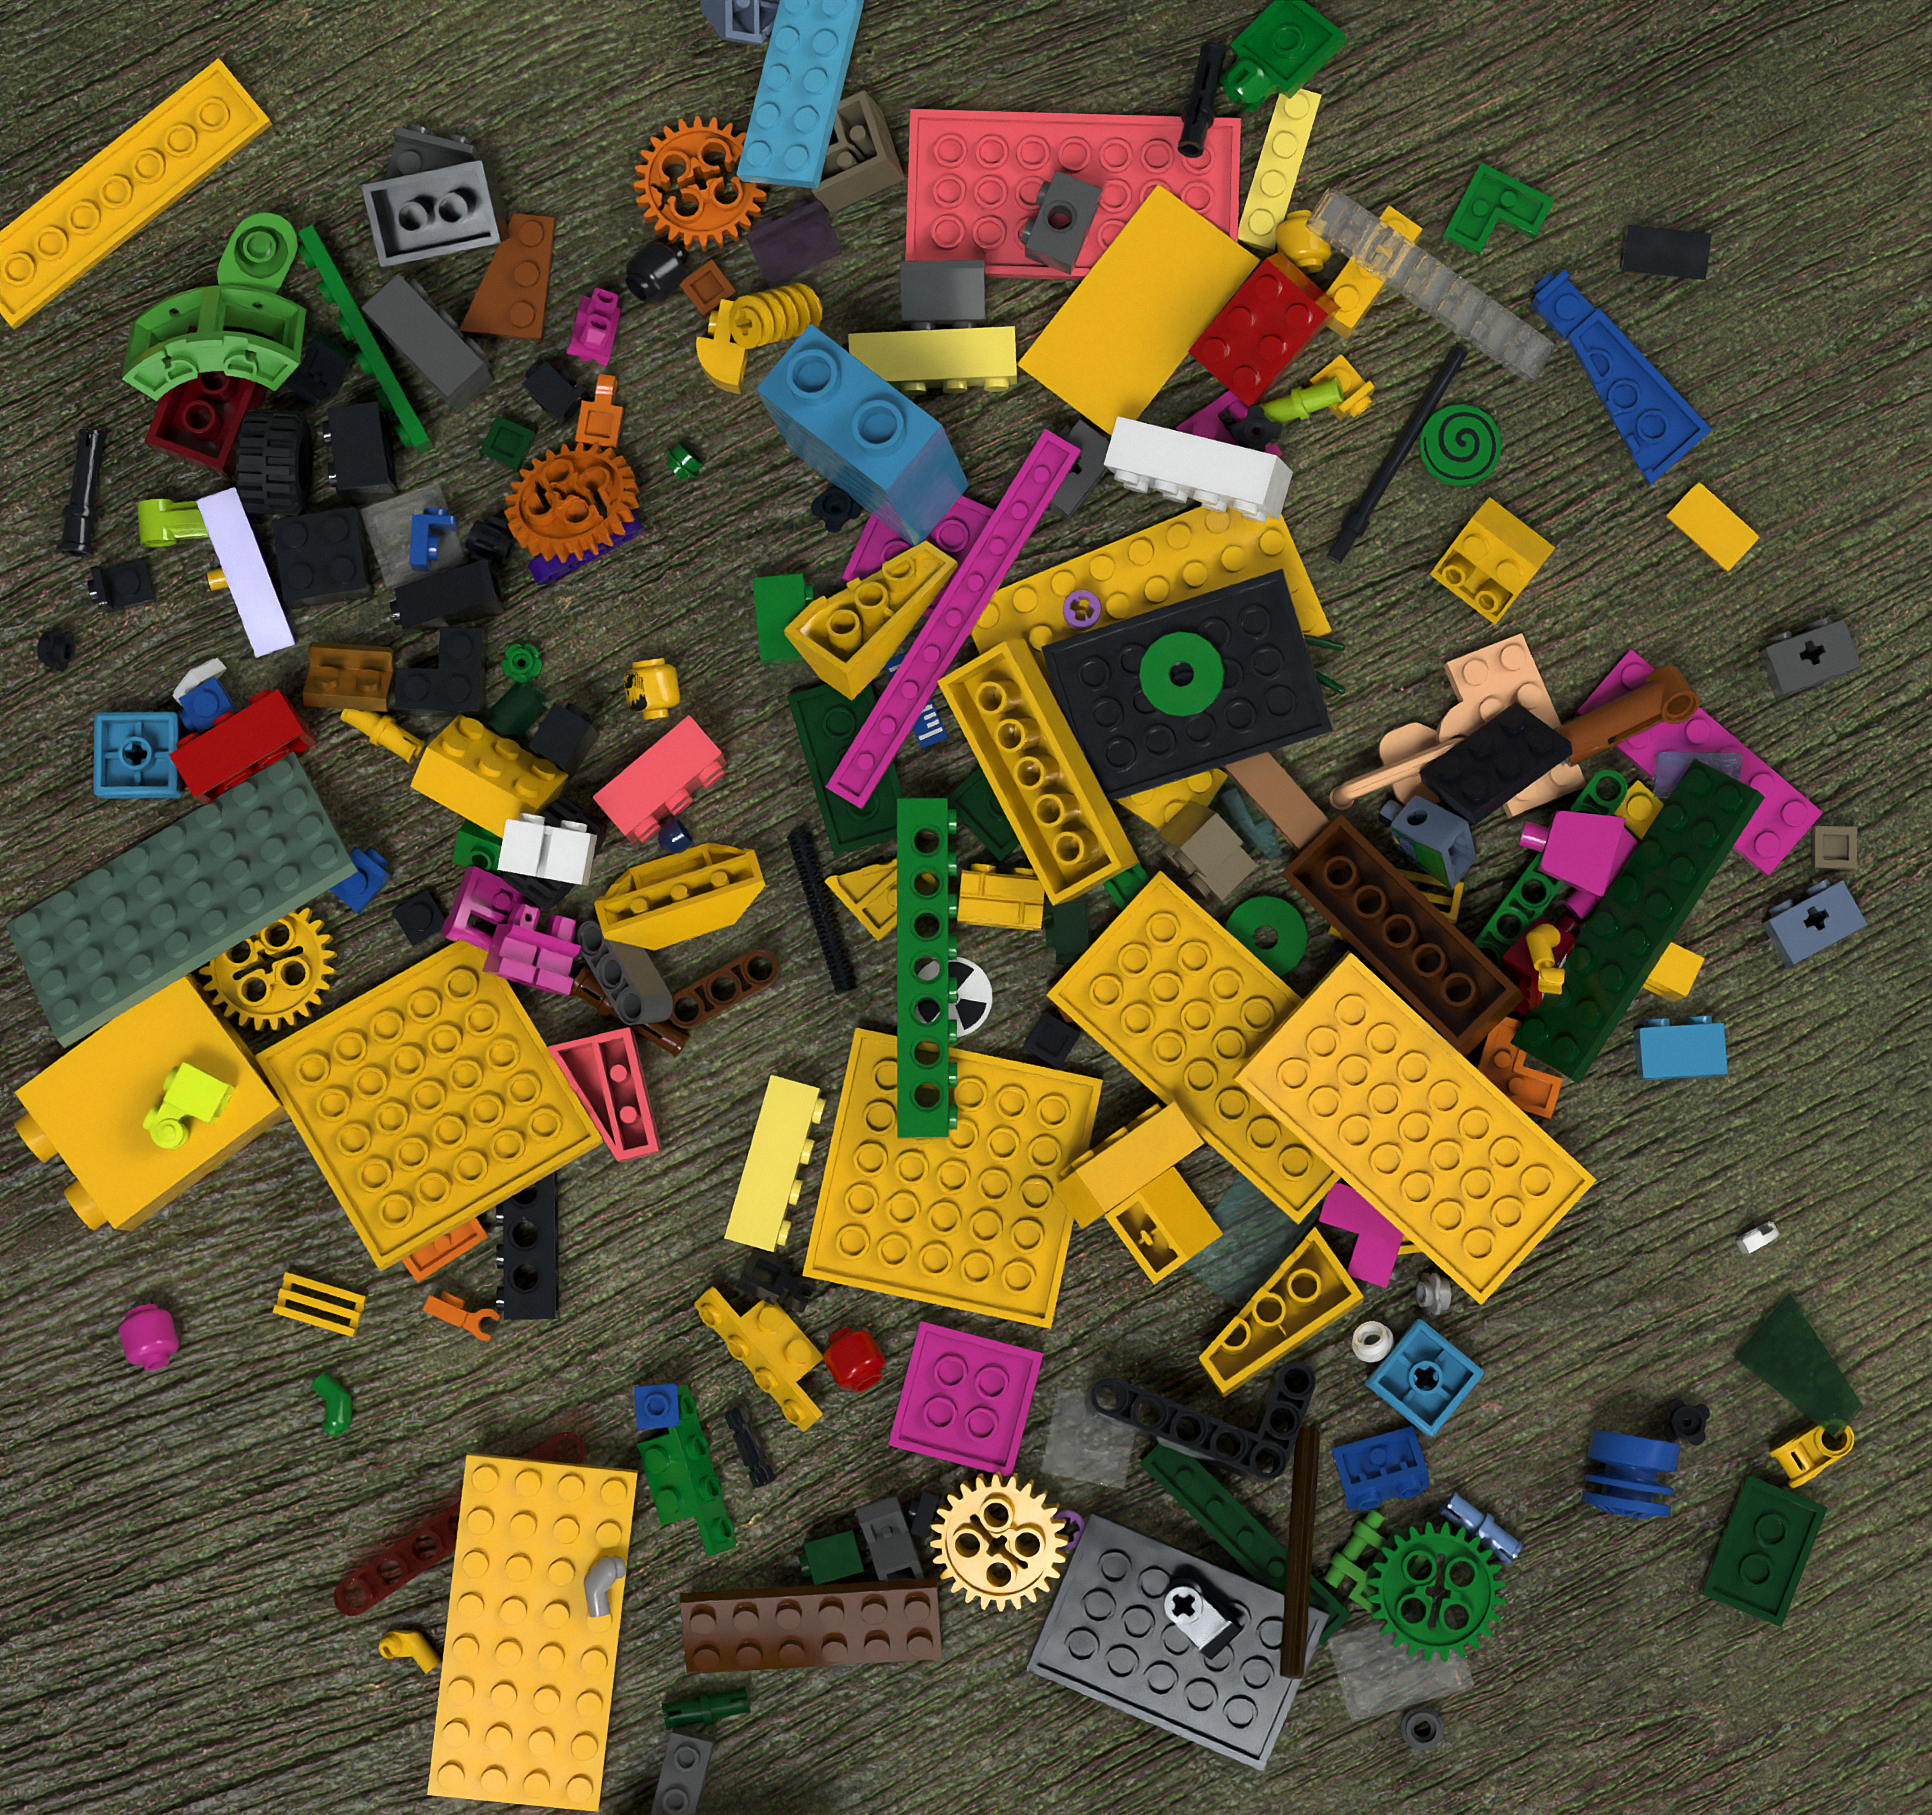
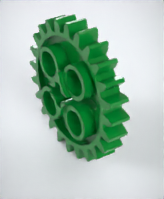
M1424 1521L1423 1534H1419L1412 1525L1407 1526L1409 1539L1404 1540L1399 1535L1393 1534L1392 1539L1396 1547L1393 1550L1383 1546L1379 1548L1386 1557L1384 1563L1371 1561L1370 1565L1380 1573L1378 1577L1366 1579L1368 1584L1377 1587V1593L1366 1596V1601L1379 1604V1608L1373 1611L1370 1617L1372 1619L1384 1618L1386 1622L1380 1627L1379 1633L1385 1635L1392 1631L1395 1632L1391 1645L1395 1648L1404 1641L1408 1642L1406 1655L1410 1657L1416 1653L1418 1648H1422V1657L1426 1662L1430 1661L1434 1651L1438 1652L1441 1661L1447 1662L1449 1649H1453L1460 1658L1465 1657L1463 1644L1468 1643L1478 1650L1480 1645L1476 1635L1479 1632L1489 1637L1493 1635L1486 1626L1488 1620L1501 1622L1502 1618L1492 1610L1494 1605L1506 1604V1600L1495 1596V1590L1505 1587L1506 1582L1494 1580L1492 1575L1497 1573L1502 1566L1501 1564L1488 1565L1486 1561L1494 1551L1491 1548L1478 1551L1477 1547L1481 1538L1477 1535L1470 1538L1467 1542L1464 1541L1466 1528L1459 1526L1454 1534L1450 1535L1448 1522L1442 1521L1438 1533L1434 1532L1433 1526L1429 1521ZM1439 1553H1443L1444 1563L1439 1576V1586L1445 1588L1446 1593L1445 1596H1438L1436 1599L1435 1627L1429 1630L1427 1624L1431 1614L1433 1598L1426 1594L1427 1586L1432 1587L1435 1585L1436 1559ZM1415 1555H1423L1428 1562L1427 1573L1421 1578L1413 1579L1407 1571L1408 1561ZM1458 1561H1465L1470 1568V1577L1462 1585H1455L1451 1581L1449 1574L1453 1564ZM1409 1598H1417L1422 1604L1421 1616L1414 1621H1406L1401 1615L1402 1604ZM1459 1604L1464 1610V1620L1460 1626L1449 1628L1444 1622V1612L1448 1606Z

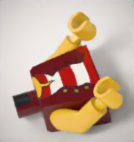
M1561 916L1555 924L1543 918L1536 919L1502 957L1501 972L1525 996L1514 1009L1525 1016L1529 1014L1531 1009L1536 1010L1545 993H1562L1565 969L1561 968L1574 948L1575 938L1580 933V927L1571 918Z

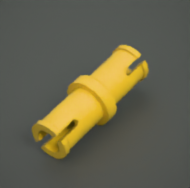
M343 709L340 720L347 722L369 736L370 743L377 747L383 745L405 759L409 764L414 762L424 747L425 741L416 738L396 725L395 719L388 714L382 716L376 711Z

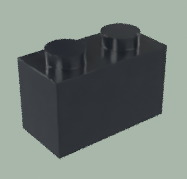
M569 702L565 708L554 703L528 746L537 757L550 761L559 770L573 778L599 735L593 728L592 724L594 721L589 718L590 715Z

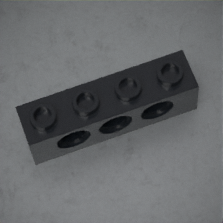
M558 1170L534 1183L537 1187V1196L530 1204L524 1205L520 1203L515 1194L496 1205L497 1227H503V1244H497L496 1265L497 1269H504V1286H497L496 1303L497 1311L504 1312V1320L560 1319ZM530 1222L536 1227L538 1237L533 1245L524 1247L518 1242L516 1233L522 1224ZM524 1265L533 1266L538 1273L536 1285L528 1290L522 1288L517 1282V1273Z

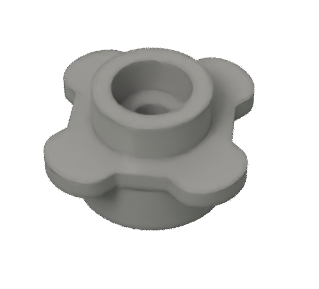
M1423 1273L1421 1281L1417 1285L1416 1298L1424 1315H1430L1431 1312L1433 1315H1439L1440 1311H1446L1450 1306V1283L1446 1277H1439L1438 1273H1432L1431 1276L1429 1273Z

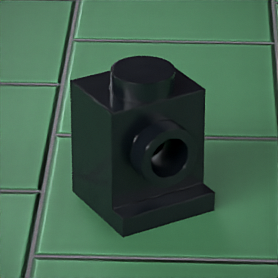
M540 359L525 373L526 380L522 385L526 392L560 427L581 408L582 400L589 401L591 399L588 391L582 384L576 389L573 388L577 381L561 365L554 369L547 361Z

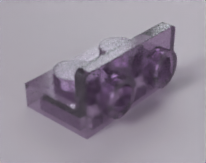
M809 199L800 201L787 210V215L775 221L773 218L763 219L750 228L751 232L746 235L747 245L769 289L843 253V248L824 212L821 201L816 200L812 203Z

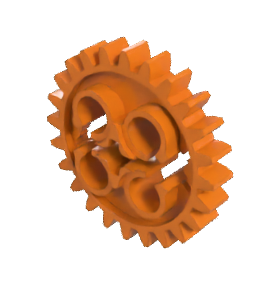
M696 116L694 126L691 128L687 127L683 119H679L678 132L674 133L669 127L664 126L665 140L661 141L653 136L650 138L654 152L641 150L640 152L642 160L647 165L635 166L636 175L643 178V180L633 183L634 190L644 194L636 199L638 208H649L643 215L646 223L658 220L654 227L657 236L667 230L669 231V244H674L682 237L684 238L685 250L689 251L695 240L700 241L702 251L706 252L709 240H714L717 246L722 249L724 246L723 236L729 235L732 240L737 242L739 241L737 232L739 226L747 231L752 230L748 216L760 218L762 215L761 209L755 202H767V194L757 188L765 187L768 184L747 183L734 176L731 179L732 190L738 194L737 199L731 204H722L717 201V195L725 190L719 165H708L703 160L710 152H721L725 155L726 171H733L735 164H737L741 157L747 133L743 132L734 138L732 123L727 124L722 131L718 130L716 117L712 118L708 127H703L700 117ZM672 164H680L686 168L685 173L677 178L683 203L692 202L699 207L692 216L685 217L677 213L678 204L674 196H670L663 210H660L663 196L652 185L662 187L664 191H669L672 188L670 178L664 174L666 168ZM703 178L707 188L699 190L695 180Z
M582 442L577 444L575 451H570L565 443L562 444L561 452L558 455H555L548 449L546 450L547 460L541 462L533 458L531 459L534 466L532 471L525 469L519 471L523 482H511L510 486L514 494L505 497L509 508L504 510L509 521L508 527L522 549L527 547L533 557L542 553L546 562H549L556 553L561 563H565L571 553L575 554L578 561H582L584 551L588 549L595 556L598 555V544L603 542L610 547L614 544L610 536L613 533L624 535L626 532L621 523L634 522L635 519L631 510L639 508L636 495L640 494V490L635 482L636 478L631 467L627 465L622 455L616 457L611 447L602 452L599 443H594L589 451L586 450ZM539 485L546 491L545 497L551 507L548 512H546L538 496L537 487ZM596 492L599 493L608 512L606 513L607 518L605 520L603 516H600L598 512L599 507L593 497Z

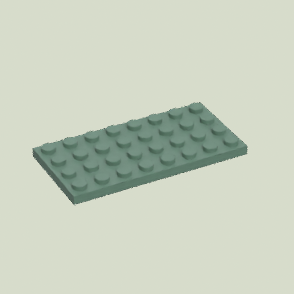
M294 751L213 799L214 802L211 804L203 805L5 924L56 1040L63 1048H66L358 872L305 768Z

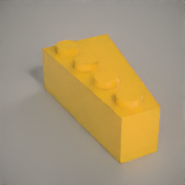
M1316 1227L1310 1231L1303 1242L1279 1266V1269L1254 1294L1240 1313L1232 1319L1200 1355L1199 1363L1223 1398L1363 1303V1294Z

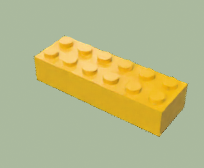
M1024 639L1004 641L937 681L1052 906L1072 901L1140 863Z

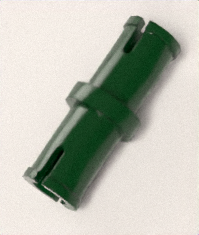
M746 1686L708 1694L706 1690L699 1692L698 1697L661 1703L664 1716L681 1713L664 1717L666 1730L704 1722L706 1726L714 1724V1719L751 1713L748 1700L731 1703L748 1699Z

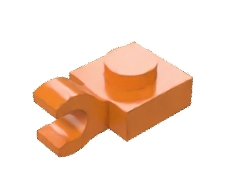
M599 374L594 402L582 400L575 438L577 444L582 442L584 445L592 446L594 443H599L601 448L608 449L611 447L613 450H618L624 408L613 405L618 384L616 376Z
M443 1291L440 1297L436 1295L428 1296L422 1311L459 1328L466 1329L482 1341H491L493 1336L483 1332L480 1323L485 1317H491L494 1320L500 1321L502 1315L494 1309H481L473 1313L463 1308L466 1300L446 1291Z

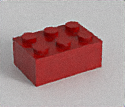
M1281 252L1267 257L1188 352L1247 407H1251L1264 399L1341 307Z
M266 689L257 693L249 699L250 706L237 714L234 711L226 712L212 722L214 726L212 729L200 736L197 732L192 733L176 743L177 750L170 753L169 756L194 798L205 805L214 802L213 799L241 784L293 751L298 755L317 744L293 701L279 689L273 692L270 689Z

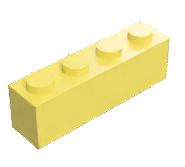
M1015 326L848 334L849 353L896 390H901L903 395L925 394L926 388H943L944 393L956 394L966 392L967 387L984 386L985 391L999 392L1008 390L1009 385L1017 384Z
M774 1075L770 1076L725 1233V1239L771 1252H776L777 1245H786L792 1222L785 1220L789 1204L797 1206L803 1186V1181L796 1178L800 1164H809L815 1140L808 1139L812 1122L820 1124L826 1105V1100L820 1098V1088Z

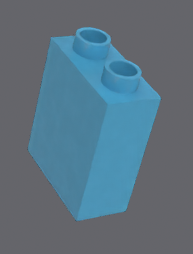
M812 324L805 329L755 389L790 450L836 487L844 490L850 498L869 513L876 516L878 520L913 547L924 541L969 487V483L942 424Z

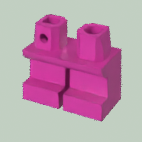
M515 904L507 924H497L482 972L513 982H519L520 984L548 993L570 995L573 978H570L569 974L573 958L578 955L581 949L580 945L573 943L576 921L558 915H550L546 932L543 934L535 931L541 910L526 904Z

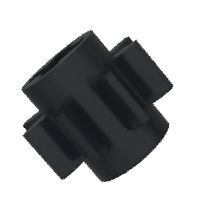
M493 515L489 516L487 523L480 520L475 521L465 543V548L473 551L470 558L473 562L487 559L493 567L494 561L502 565L508 561L516 542V538L508 533L510 530L508 527L509 522Z

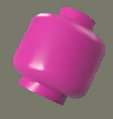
M155 1304L142 1305L129 1310L125 1314L126 1319L118 1327L127 1362L133 1365H143L147 1371L156 1370L168 1365V1358L179 1348V1340L171 1314L166 1310L158 1309V1306Z

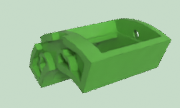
M207 286L169 296L151 306L131 324L122 380L155 401H158L165 393L179 384L198 378V373L210 371H224L226 376L245 378L276 391L300 364L306 309L279 295L243 286ZM260 302L262 303V306L256 307L253 305V303ZM174 308L177 309L179 313L173 314L170 310ZM190 325L198 328L197 332L187 334ZM223 326L252 329L273 337L274 341L242 332L223 331Z

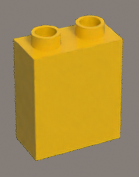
M193 974L185 975L112 1019L14 1092L28 1111L14 1122L17 1132L29 1149L42 1162L45 1163L56 1154H60L78 1179L63 1190L64 1195L77 1215L94 1231L107 1221L116 1230H134L288 1115L257 1062L255 1055L230 1021L223 1016L224 1013L221 1009L212 1005L213 998L207 991H204V986ZM183 1062L192 1064L236 1087L217 1125L208 1124L194 1116H190L183 1121L189 1130V1138L186 1144L179 1149L170 1150L159 1147L153 1142L150 1131L143 1128V1122L150 1109L154 1105L161 1107L164 1102L163 1099L167 1091L163 1090V1085L167 1076L174 1067L180 1069Z

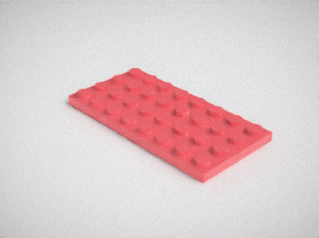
M910 109L905 261L984 260L985 277L1083 280L1158 184L1238 243L1241 118L1215 117L1213 125L1207 130L1203 155L1197 158H1189L1180 154L1177 149L1184 124L1181 116ZM1056 171L1103 189L1102 200L1071 275L1026 258V244L1020 242L1028 219L1036 221L1041 206L1036 204V200L1044 180L1051 183ZM1055 214L1049 218L1048 223L1054 229L1062 230L1067 228L1071 221L1064 214Z

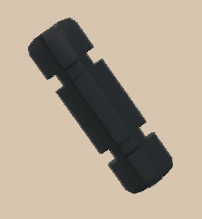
M738 1406L727 1411L725 1419L729 1429H733L735 1435L732 1436L745 1467L749 1466L751 1472L748 1475L753 1486L760 1488L772 1483L775 1480V1476L770 1464L766 1465L764 1459L767 1456L757 1432L749 1424L751 1418L745 1406Z

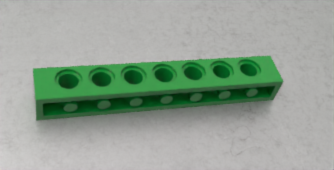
M897 798L898 1139H949V1130H957V1104H949V1087H957V1062H949V1045H957V1019H949V1003H957V977H949V960H957V935H948V918H957V893H948V876H957V851H948V834H957L956 809H948V798ZM931 832L938 837L939 845L932 853H922L915 847V840L921 833ZM923 874L934 875L939 881L938 890L929 896L918 893L915 889V882L919 876ZM923 916L934 917L940 925L938 932L930 938L919 936L915 931V924L919 918ZM923 958H932L940 966L938 975L931 980H923L915 973L917 962ZM923 1000H932L940 1008L938 1017L932 1022H922L915 1015L916 1006ZM932 1042L937 1045L940 1055L935 1063L923 1065L917 1061L915 1051L921 1043ZM931 1084L939 1090L940 1098L936 1105L925 1108L916 1102L915 1093L920 1086Z

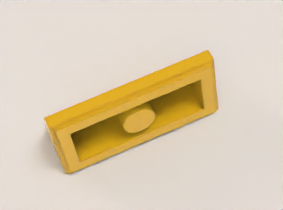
M1697 482L1666 516L1726 572L1760 538L1758 534L1700 482Z

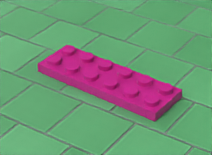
M1630 649L1576 711L1575 715L1579 717L1642 686L1646 678L1655 669ZM1700 707L1685 722L1679 724L1663 722L1614 746L1616 750L1669 795H1671L1694 758L1758 790L1765 798L1732 849L1765 877L1772 873L1823 813Z

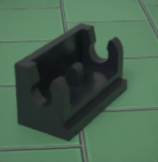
M1636 225L1624 226L1619 267L1622 268L1621 271L1706 280L1712 234Z

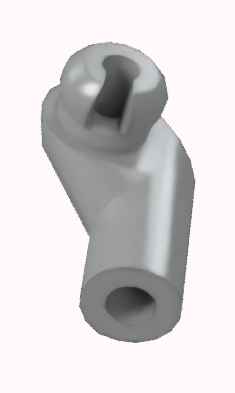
M616 1555L602 1557L596 1561L585 1575L584 1588L589 1617H600L610 1614L607 1590L616 1579L622 1578L626 1572V1565L621 1557Z

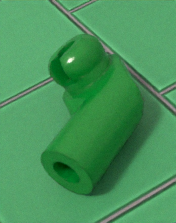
M324 1371L310 1387L326 1401L325 1419L322 1421L324 1432L330 1436H339L349 1428L352 1422L353 1401L351 1395Z

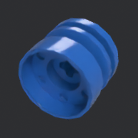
M1591 1429L1587 1457L1604 1463L1605 1470L1604 1472L1584 1473L1583 1480L1601 1483L1602 1490L1601 1493L1582 1490L1580 1501L1589 1503L1603 1510V1512L1641 1519L1655 1516L1670 1517L1671 1506L1652 1502L1653 1494L1673 1495L1674 1489L1656 1482L1657 1473L1677 1472L1681 1444Z

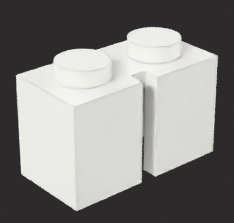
M520 813L519 821L506 819L497 870L588 886L597 835L586 833V824L562 820L561 828L544 825L545 817Z

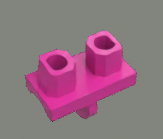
M595 288L591 298L581 296L569 340L568 354L577 355L584 362L596 360L598 364L607 366L621 309L616 307L618 295Z

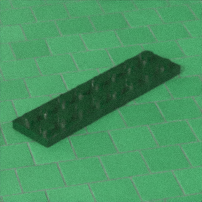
M1694 758L1575 941L1574 948L1561 968L1565 969L1562 993H1545L1538 1008L1530 1010L1510 1043L1579 1084L1765 797L1758 790Z

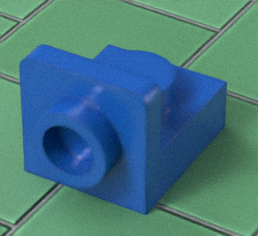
M1565 269L1556 277L1551 272L1547 274L1533 288L1537 295L1530 304L1534 311L1563 341L1596 311L1568 281L1570 274Z
M426 508L423 514H412L409 564L414 571L431 572V560H438L439 535H433V531H458V521L455 516H449L448 510Z
M355 846L350 853L353 854L351 858L358 872L333 886L330 890L360 915L392 876L384 870L389 862L375 850L369 847L364 853Z
M676 1384L634 1387L637 1430L676 1427L680 1424L678 1388Z

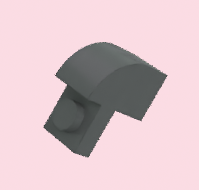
M897 1496L889 1499H877L865 1507L856 1509L879 1581L925 1579L903 1508Z

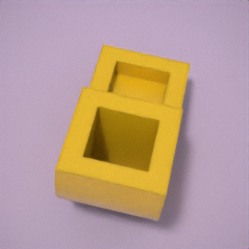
M721 299L719 311L712 310L709 319L708 335H713L714 337L709 339L697 336V354L703 372L714 385L727 392L741 394L748 351L734 343V338L730 331L729 314L735 301Z

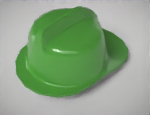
M270 212L254 213L243 219L232 233L219 261L217 269L218 286H243L276 294L295 258L298 248L297 234L291 223L282 216ZM254 302L253 305L257 307L261 306L262 303Z

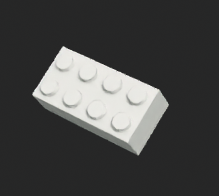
M1117 416L1104 461V466L1115 474V480L1124 483V488L1140 493H1147L1148 488H1153L1162 492V497L1179 503H1186L1188 497L1193 498L1196 501L1202 502L1201 506L1203 508L1219 513H1226V509L1229 507L1242 512L1241 517L1259 523H1265L1267 517L1276 520L1280 519L1293 474L1291 469L1276 455Z

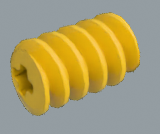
M801 283L741 296L733 302L730 309V331L735 342L744 349L779 342L780 340L800 336L810 324L818 329L822 320V307L815 292L807 285Z

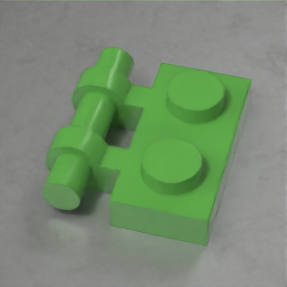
M1373 1509L1369 1511L1362 1522L1359 1520L1356 1522L1351 1530L1354 1532L1353 1536L1340 1554L1336 1552L1329 1562L1332 1566L1323 1578L1335 1588L1340 1585L1346 1575L1354 1579L1356 1583L1347 1596L1370 1613L1378 1609L1379 1604L1366 1601V1596L1377 1593V1587L1368 1584L1366 1579L1378 1577L1380 1572L1370 1565L1371 1562L1364 1571L1354 1563L1368 1543L1378 1549V1552L1371 1561L1384 1563L1386 1557L1379 1548L1383 1546L1393 1550L1396 1547L1392 1539L1393 1534L1399 1535L1404 1540L1409 1539L1408 1534L1397 1526L1393 1528L1387 1539L1377 1534L1376 1531L1385 1518ZM1415 1555L1408 1561L1407 1571L1412 1578L1415 1577L1426 1561L1423 1555Z

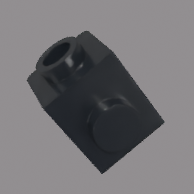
M320 333L313 338L299 370L287 378L285 386L295 392L302 401L319 407L337 395L355 355L323 333Z

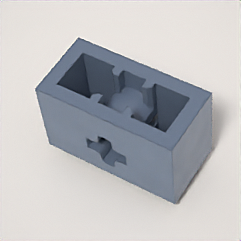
M1828 879L1805 891L1809 897L1805 901L1794 905L1792 900L1789 899L1768 910L1772 918L1762 923V926L1786 968L1868 925L1843 880L1831 886ZM1818 913L1821 921L1815 924L1816 927L1811 926L1807 928L1803 921L1809 915Z

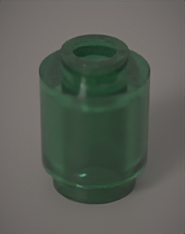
M516 681L490 709L492 714L486 719V722L504 738L514 740L516 736L521 738L548 710L542 704L547 697L530 681L524 686Z

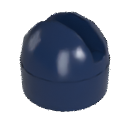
M677 817L667 822L659 831L658 841L660 847L668 853H682L694 845L690 833Z

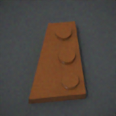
M513 213L507 226L510 238L499 243L459 330L464 335L543 342L556 220L555 217Z

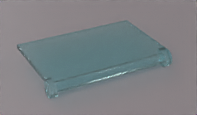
M1240 1174L1210 1213L1211 1218L1223 1235L1182 1264V1266L1239 1310H1242L1254 1294L1277 1271L1321 1212L1314 1207L1297 1225L1248 1179Z

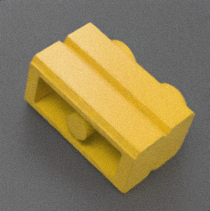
M971 864V871L962 870L957 923L1041 931L1045 890L1034 869L1013 868V875L996 874V866Z

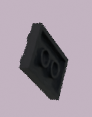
M1515 702L1421 770L1419 774L1423 785L1476 825L1572 755L1573 751L1569 740Z

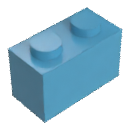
M1712 1016L1686 1018V1025L1670 1026L1669 1019L1644 1020V1028H1638L1633 1031L1637 1081L1710 1077L1728 1074L1724 1023H1712Z

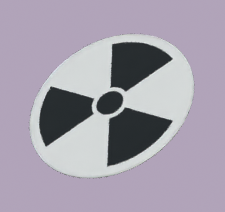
M957 957V960H949V977H957V1003H949V1019H957V1037H961L975 1031L986 1020L992 1005V988L986 974L979 966L970 960ZM934 960L927 964L917 976L923 980H931L938 975L940 966ZM932 1000L921 1001L915 1009L916 1017L925 1023L934 1021L940 1012L939 1006Z

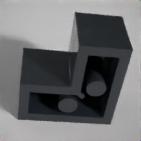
M440 627L438 669L396 668L395 710L401 716L456 718L461 714L467 718H485L488 635L482 628Z

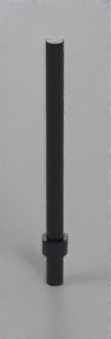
M1458 346L1452 347L1354 511H1348L1340 525L1342 531L1327 554V557L1333 562L1341 564L1356 538H1362L1370 525L1368 518L1468 355L1462 348Z

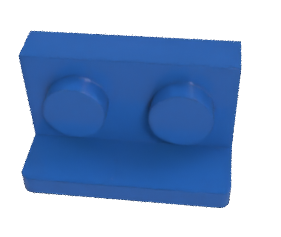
M1413 1426L1331 1449L1348 1510L1356 1508L1359 1510L1373 1509L1379 1506L1382 1501L1398 1496L1401 1499L1412 1498L1419 1495L1423 1489L1429 1487L1428 1470Z

